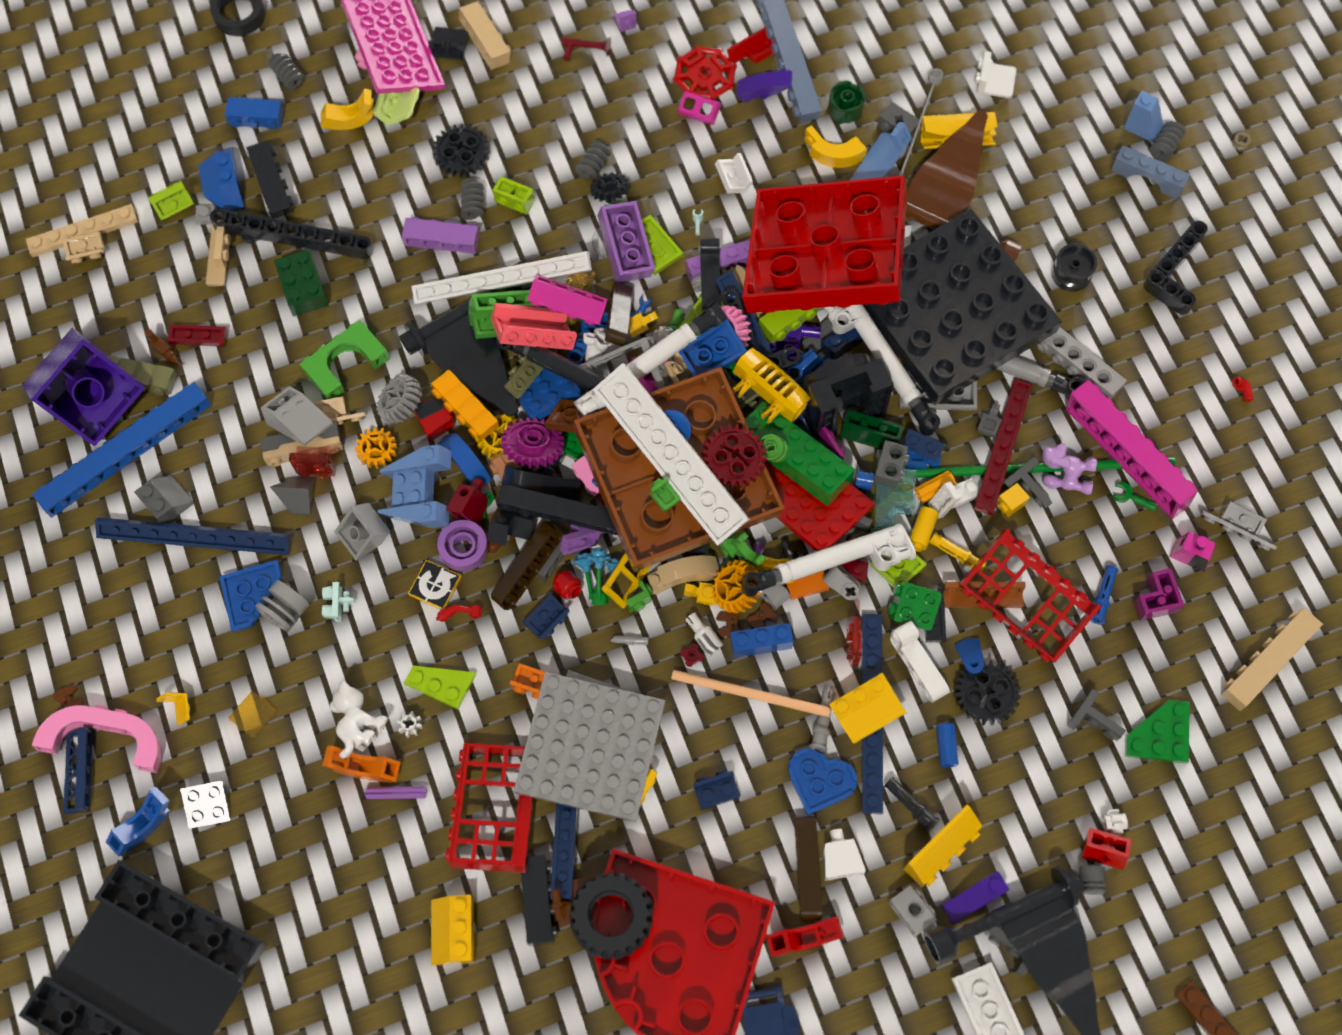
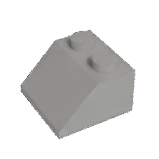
M369 503L352 506L334 532L357 561L381 545L390 533V530Z

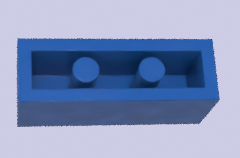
M228 97L225 118L229 126L281 129L285 110L281 100Z
M790 623L730 632L733 658L793 648L794 641Z

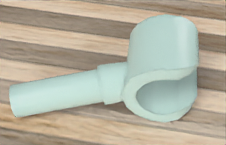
M694 209L692 219L695 222V235L699 236L700 222L703 221V210L701 209V214L696 215Z

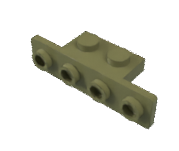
M547 348L555 353L558 351L556 348ZM521 356L518 359L519 364L517 366L514 365L508 371V382L504 385L516 399L523 395L544 369L528 361L526 356Z

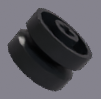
M1069 244L1064 246L1059 251L1051 269L1054 283L1068 292L1083 290L1089 285L1097 268V257L1085 245Z

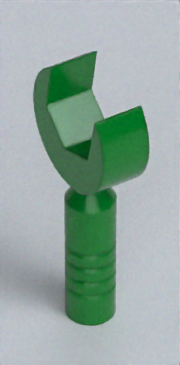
M1125 482L1116 484L1115 487L1123 489L1124 495L1114 494L1113 499L1115 501L1125 503L1131 499L1134 503L1149 510H1155L1157 504L1138 495H1132L1133 490L1129 484Z

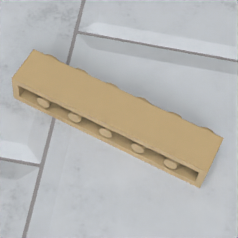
M1305 608L1299 612L1295 610L1287 618L1290 622L1286 626L1282 624L1275 631L1276 637L1274 639L1269 637L1263 643L1262 647L1264 649L1261 653L1256 651L1249 658L1251 663L1248 666L1244 664L1236 672L1239 676L1235 680L1231 678L1223 686L1226 690L1221 695L1239 711L1247 707L1323 625Z

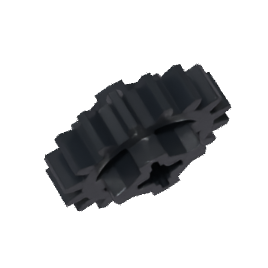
M611 172L609 175L604 173L603 176H597V180H592V184H590L591 196H594L595 200L599 199L600 202L603 200L609 202L611 199L616 201V198H623L622 195H627V191H629L628 178H625V175L620 176V173L613 174Z

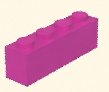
M536 274L527 300L531 301V304L535 306L543 305L548 307L550 311L556 313L563 312L570 318H580L585 320L587 324L599 325L608 299Z

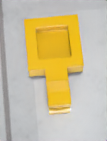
M655 311L645 317L638 313L629 318L628 332L631 338L649 329L647 324L658 318Z
M700 582L699 587L685 584L684 596L697 597L696 603L716 606L714 601L716 596L711 594L715 590L711 587L714 584Z

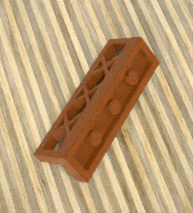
M960 582L944 583L942 594L945 608H980L973 596L969 598L960 591L962 588L958 585ZM968 582L967 584L975 591H978L984 582ZM1009 582L995 583L1004 589ZM1015 582L995 607L1023 608L1025 582ZM989 583L980 595L992 604L1001 592Z

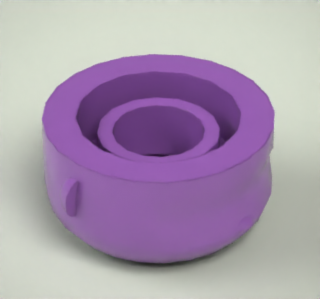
M469 520L451 522L449 526H446L441 531L438 537L439 560L444 562L449 568L460 572L476 569L484 562L487 556L488 533H484L478 524ZM462 541L472 542V547L467 553H458L454 548Z

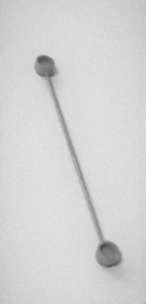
M932 69L929 72V82L932 86L900 175H903L933 88L943 80V72L940 69Z

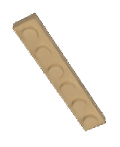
M130 204L27 238L26 242L30 255L36 257L63 248L62 239L100 231L102 235L138 223L134 207Z

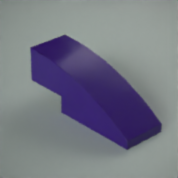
M792 71L765 72L741 79L737 82V97L744 102H748L759 96L762 99H766L792 87Z

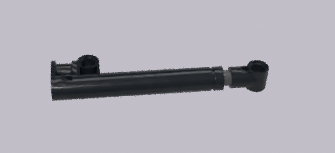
M498 337L496 338V343L500 349H508L522 357L526 356L528 361L588 391L595 388L605 379V377L545 347L500 344Z

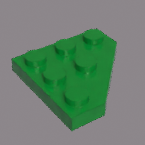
M1168 700L1125 737V757L1189 763L1190 702Z

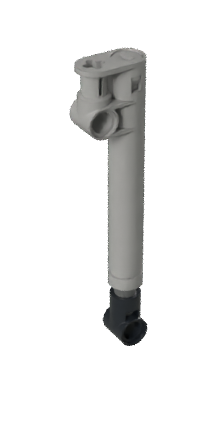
M1015 357L997 368L999 371L1033 384L1036 383L1038 386L1045 387V385H1048L1052 390L1065 394L1067 399L1070 398V394L1074 391L1072 387L1077 389L1085 383L1081 378L1071 379L1058 373L1057 375L1051 374L1050 369L1042 368L1040 365L1019 357Z

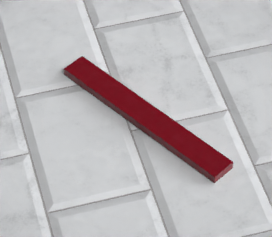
M1014 379L974 507L976 511L993 516L1033 386L1032 383Z

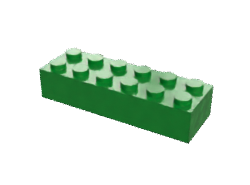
M763 401L745 419L749 430H754L752 436L759 435V442L763 436L774 434L784 439L789 445V454L784 461L780 463L767 461L826 506H829L851 483L855 469L780 413L771 423H767L770 415L762 419L761 414L770 406Z

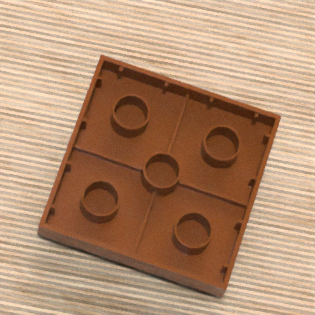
M721 367L649 393L663 412L676 410L688 418L691 425V435L688 443L702 460L706 458L701 453L706 450L703 448V445L708 443L707 437H713L712 432L714 430L719 433L720 426L726 430L728 424H730L732 429L738 424L739 430L746 426V432L750 431ZM608 408L574 420V432L633 572L713 542V539L682 501L664 513L650 496L652 483L659 478L661 480L664 478ZM727 440L730 446H736L735 441ZM743 452L746 457H753L751 452ZM716 456V459L718 461H725V458L723 456ZM739 467L732 468L735 473L742 472ZM766 467L764 470H761V477L756 476L757 480L755 483L750 480L748 487L744 482L741 489L738 488L737 484H734L733 489H731L730 483H727L724 487L750 519L736 532L780 516L785 509Z

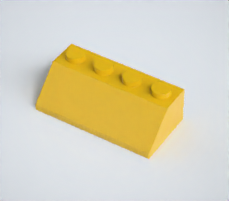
M967 804L903 869L921 888L925 884L929 887L937 879L935 874L940 869L944 872L952 864L950 859L954 855L959 857L967 849L964 845L969 840L973 843L981 835L978 831L982 828V825L971 807Z

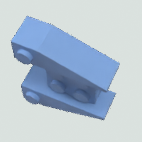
M439 444L421 447L380 469V473L393 479L391 508L380 509L378 513L391 519L428 528L449 526L447 506L438 501H433L434 472L451 470L452 451Z

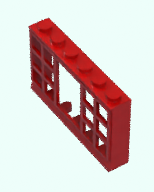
M1004 529L958 584L962 587L960 591L969 598L973 596L977 600L976 604L983 610L988 609L993 613L991 617L998 623L1004 622L1009 626L1007 630L1014 636L1019 635L1024 639L1023 644L1031 650L1035 648L1040 652L1038 656L1047 663L1048 661L1055 663L1102 606L1092 603L1086 598L1087 595L1084 592L1078 591L1071 585V581L1067 578H1062L1055 572L1056 569L1053 566L1044 563L1037 553L1031 552L1024 546L1025 543L1014 538L1010 534L1011 531L1009 529ZM1000 544L1010 551L1002 562L992 555ZM1013 554L1025 563L1016 575L1005 566ZM988 558L998 565L989 577L980 570ZM1029 566L1056 590L1027 625L1021 629L995 606ZM1001 569L1012 577V580L1004 589L993 581V578ZM976 573L986 580L978 591H975L967 584ZM989 583L1001 592L992 604L980 595ZM1059 592L1070 601L1062 612L1050 604ZM1073 605L1085 613L1076 625L1065 616ZM1047 607L1058 615L1050 627L1038 618ZM1062 619L1073 628L1065 639H1062L1053 631ZM1034 622L1046 630L1037 642L1026 633ZM1049 634L1061 643L1052 654L1041 646Z
M464 742V747L459 752L461 769H457L456 781H459L458 788L454 789L456 806L451 810L453 828H449L448 840L451 843L450 848L446 849L445 860L448 861L450 868L526 873L525 861L526 854H528V834L531 831L530 816L533 813V797L519 794L516 822L461 819L465 784L515 787L516 782H505L507 768L520 769L521 764L508 763V756L523 757L524 746ZM469 754L484 755V761H468ZM489 755L504 756L503 763L488 762ZM468 766L483 767L481 780L466 779ZM487 767L502 768L501 781H486ZM460 824L475 825L474 839L458 838ZM480 825L495 826L494 840L478 839ZM500 827H515L514 842L498 841ZM457 843L473 844L471 859L456 858ZM477 845H493L491 860L476 859ZM497 846L513 847L512 860H496Z

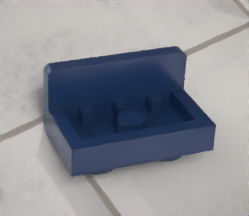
M548 594L522 623L538 639H547L554 633L555 630L553 628L558 623L562 624L568 618L567 614L570 610L565 608L552 594Z

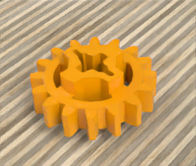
M374 427L373 432L366 429L367 434L361 433L362 439L356 440L358 445L355 447L357 458L361 459L360 461L363 465L367 463L369 468L375 465L376 469H379V464L386 467L385 462H392L391 456L397 455L394 451L398 449L395 438L391 437L390 431L385 433L384 428L377 431L376 427Z

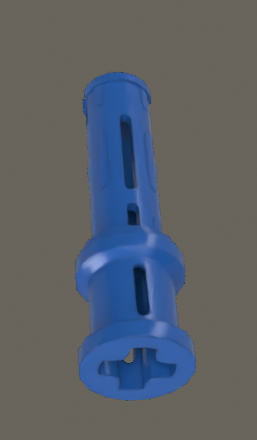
M1107 565L1098 595L1092 601V603L1099 604L1102 607L1099 609L1100 612H1097L1090 620L1092 623L1103 625L1106 622L1105 615L1110 608L1109 598L1118 572V568L1115 566Z

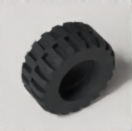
M607 872L606 875H601L600 873L595 875V878L586 880L584 885L577 889L575 892L576 896L570 904L569 919L572 932L584 950H587L595 957L598 956L605 960H618L624 956L634 954L635 950L640 949L644 945L643 943L648 939L653 924V911L646 890L635 879H630L622 873L619 875L614 874V872ZM610 895L624 899L632 911V920L628 929L615 937H607L598 933L591 922V912L595 903L601 898Z

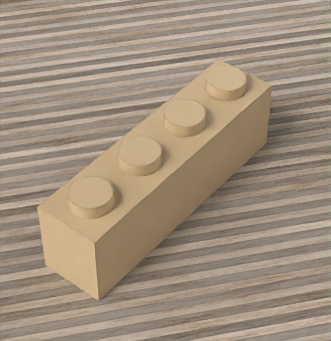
M479 2L460 7L459 21L467 30L489 68L493 70L509 64L511 49L504 43L501 33H498L495 29L494 22L488 18L485 8H482Z

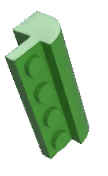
M530 290L472 294L469 301L470 326H473L476 339L497 337L490 320L494 303L548 307L531 304V301L527 300Z

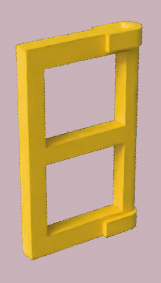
M626 553L605 585L601 588L606 595L623 609L626 606V600L631 598L636 591L638 581L643 580L651 567L648 566L641 569L635 577L624 566L628 560ZM620 571L632 582L623 598H620L610 588Z

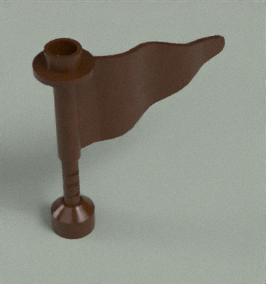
M978 110L918 170L907 189V218L935 230L967 212L978 178L983 136L988 114L985 111ZM1011 240L1000 242L999 244L1015 262L1022 245Z

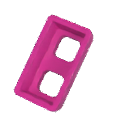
M684 91L677 113L714 125L721 103ZM686 98L695 99L696 102L692 110L684 108ZM703 103L712 105L708 116L700 113Z

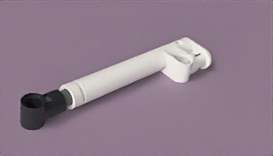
M715 301L702 310V314L692 320L690 325L685 323L680 329L675 330L626 366L637 380L688 346L689 343L695 341L697 334H703L712 326L716 327L722 324L728 317L718 302ZM593 389L574 402L583 417L593 414L597 410L607 409Z
M851 305L845 308L838 306L824 307L832 323V330L835 333L844 334L855 328L876 360L882 359L894 383L893 387L902 398L906 406L910 405L912 408L910 411L919 423L920 432L927 436L935 433L940 425V418L932 413L925 401L922 402L920 399L922 394L863 305ZM838 321H844L846 325H841ZM926 422H931L933 427H929Z
M897 524L778 564L774 567V570L767 569L758 573L749 572L745 575L741 584V591L744 595L752 597L759 591L776 586L777 582L782 585L868 555L878 570L887 571L891 566L899 564L902 560H914L916 552L904 527L901 524ZM747 582H751L755 586H750Z

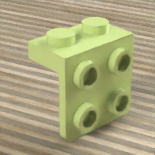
M415 87L410 92L379 94L373 109V115L387 126L409 119L413 115V108L419 98L420 90Z

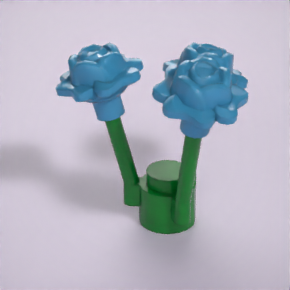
M594 548L591 553L578 554L577 560L573 563V565L581 567L583 573H585L591 605H607V600H611L601 590V568H603L604 562V565L610 571V577L620 561L617 558H610L611 554H607L604 548ZM595 562V568H597V589H594L593 593L589 572H591L590 566Z

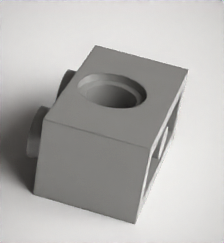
M909 885L892 898L888 904L915 938L937 921V919L935 918L936 913L930 905L926 906L921 900L923 896L916 887L912 888ZM910 905L918 907V915L914 916L909 912Z

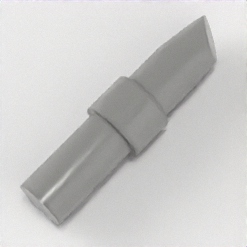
M615 635L610 642L626 645H648L649 637Z

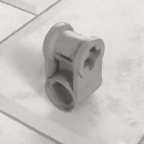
M841 565L832 567L822 578L830 588L837 591L847 600H855L859 596L860 582ZM852 586L855 588V590L848 591V588H852Z
M779 582L776 583V586L759 591L760 596L773 610H777L790 598L787 589Z

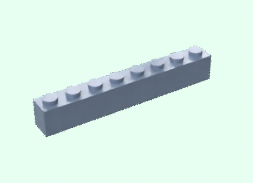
M756 0V5L761 10V20L767 27V37L772 42V52L777 57L778 69L781 71H792V87L788 88L787 96L788 100L792 101L794 117H797L799 123L819 119L822 109L785 0Z

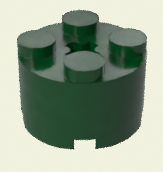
M842 81L834 85L829 96L828 112L837 124L852 123L862 117L865 103L863 88L858 84H852L851 81Z

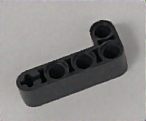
M719 238L700 239L702 310L715 301L721 307V290L716 281V278L720 276Z
M505 466L501 485L514 486L577 501L581 481Z

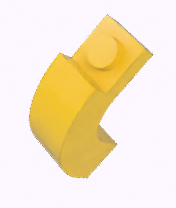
M364 89L359 99L350 105L325 103L321 111V128L349 130L369 122L373 117L374 99L371 98V90Z
M812 125L806 128L804 139L810 147V156L820 164L833 168H845L861 162L866 157L867 148L857 137L843 144H831L825 141Z

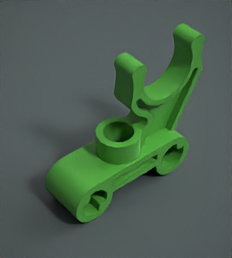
M745 532L733 533L720 544L721 551L730 560H734L739 556L748 563L759 566L766 559L763 554L755 553L746 544L745 540L748 538V535Z

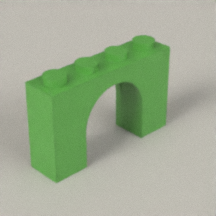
M360 320L351 324L347 330L336 335L332 341L321 346L317 352L306 357L300 363L304 374L326 399L337 398L345 393L342 384L330 371L333 360L339 354L347 351L360 353L375 370L390 359L384 346Z

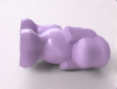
M1063 443L1058 444L1056 447H1045L1042 453L1043 462L1052 469L1062 467L1065 474L1062 479L1047 474L1043 477V484L1051 489L1062 487L1065 490H1077L1086 495H1091L1093 481L1084 480L1079 482L1078 478L1083 471H1096L1097 458L1089 457L1085 461H1081L1076 456L1066 455L1067 447Z

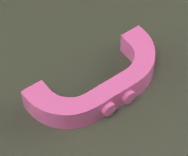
M95 705V707L70 706L53 713L41 724L32 743V746L37 751L58 755L61 743L69 732L77 728L87 727L134 737L137 741V752L133 765L137 770L158 773L162 757L159 739L145 721L137 716L127 714L125 710L115 709V711H111L100 705Z

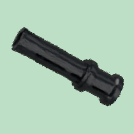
M894 777L889 779L884 785L912 813V818L914 820L917 819L926 828L925 831L927 833L940 821L939 817L936 818L927 809L926 805L920 804ZM897 790H899L910 802H908ZM923 815L926 816V817L930 820V822H928V821L923 817Z

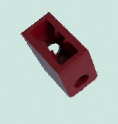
M474 478L471 486L459 485L446 510L457 520H469L480 526L488 502V498L481 492L484 482Z

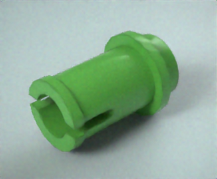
M674 310L671 322L667 325V327L673 329V332L683 322L685 317L684 311Z

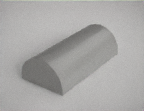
M907 371L922 394L920 399L922 402L925 401L930 410L977 411V381L934 405L909 371ZM898 395V407L900 409H912L910 405L906 406Z

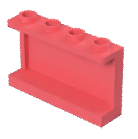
M494 303L490 320L500 344L573 350L577 333L568 330L566 313H556L550 311L549 308Z

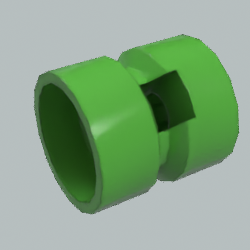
M767 434L760 439L759 442H764L761 449H767L766 454L762 455L767 457V460L780 463L788 457L789 445L784 439L774 434Z

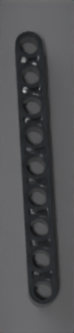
M215 209L210 213V220L214 229L224 227L227 234L360 259H368L373 254L372 244L367 236L224 209Z

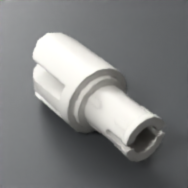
M693 613L685 621L695 632L694 639L705 654L710 657L713 655V652H716L724 644L710 626H705L697 614Z

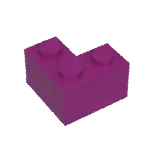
M1172 568L1152 572L1146 580L1150 593L1139 595L1133 602L1139 621L1178 613L1184 607V603Z

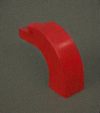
M833 917L795 929H784L766 935L772 957L802 952L845 938L839 917Z

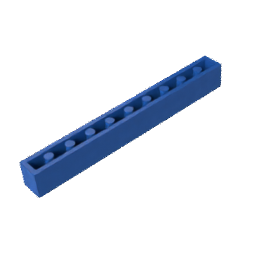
M195 382L186 385L182 391L169 397L159 407L153 408L149 414L137 419L133 425L120 431L113 439L104 442L100 448L88 453L80 462L74 463L67 471L55 476L45 486L38 488L32 494L33 497L51 518L211 407V403Z

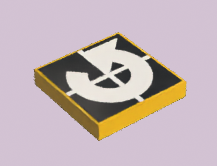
M426 560L408 595L443 610L447 607L462 576Z

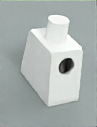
M842 829L831 830L832 842L825 843L823 846L824 881L864 875L866 870L855 840H844Z

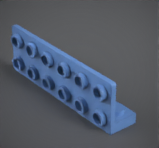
M899 122L892 133L882 132L850 180L887 177L912 139L905 123Z

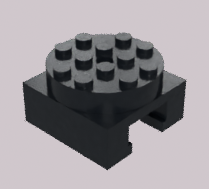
M845 353L838 359L824 361L821 367L802 379L803 382L800 387L811 398L807 402L804 416L815 439H818L820 429L823 426L831 430L834 436H836L838 431L836 424L838 413L859 404L863 414L879 419L886 416L894 383L881 358L871 361L870 357L866 354Z

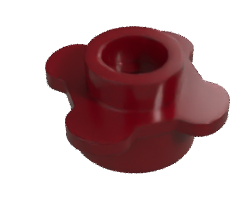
M691 644L689 648L680 651V655L684 657L685 664L688 667L704 659L703 654L698 650L697 644Z

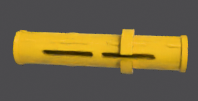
M935 533L929 542L959 560L962 565L972 568L979 560V558L972 555L971 551L967 552L938 533ZM986 562L980 568L981 571L985 568Z

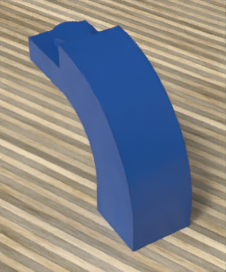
M456 433L445 435L437 443V445L439 444L452 451L451 460L458 467L470 486L474 478L482 480L484 485L492 480L479 459Z
M157 787L149 790L138 812L129 820L110 831L106 843L118 857L142 843L164 821L170 811L167 808L169 800L165 794L161 793Z

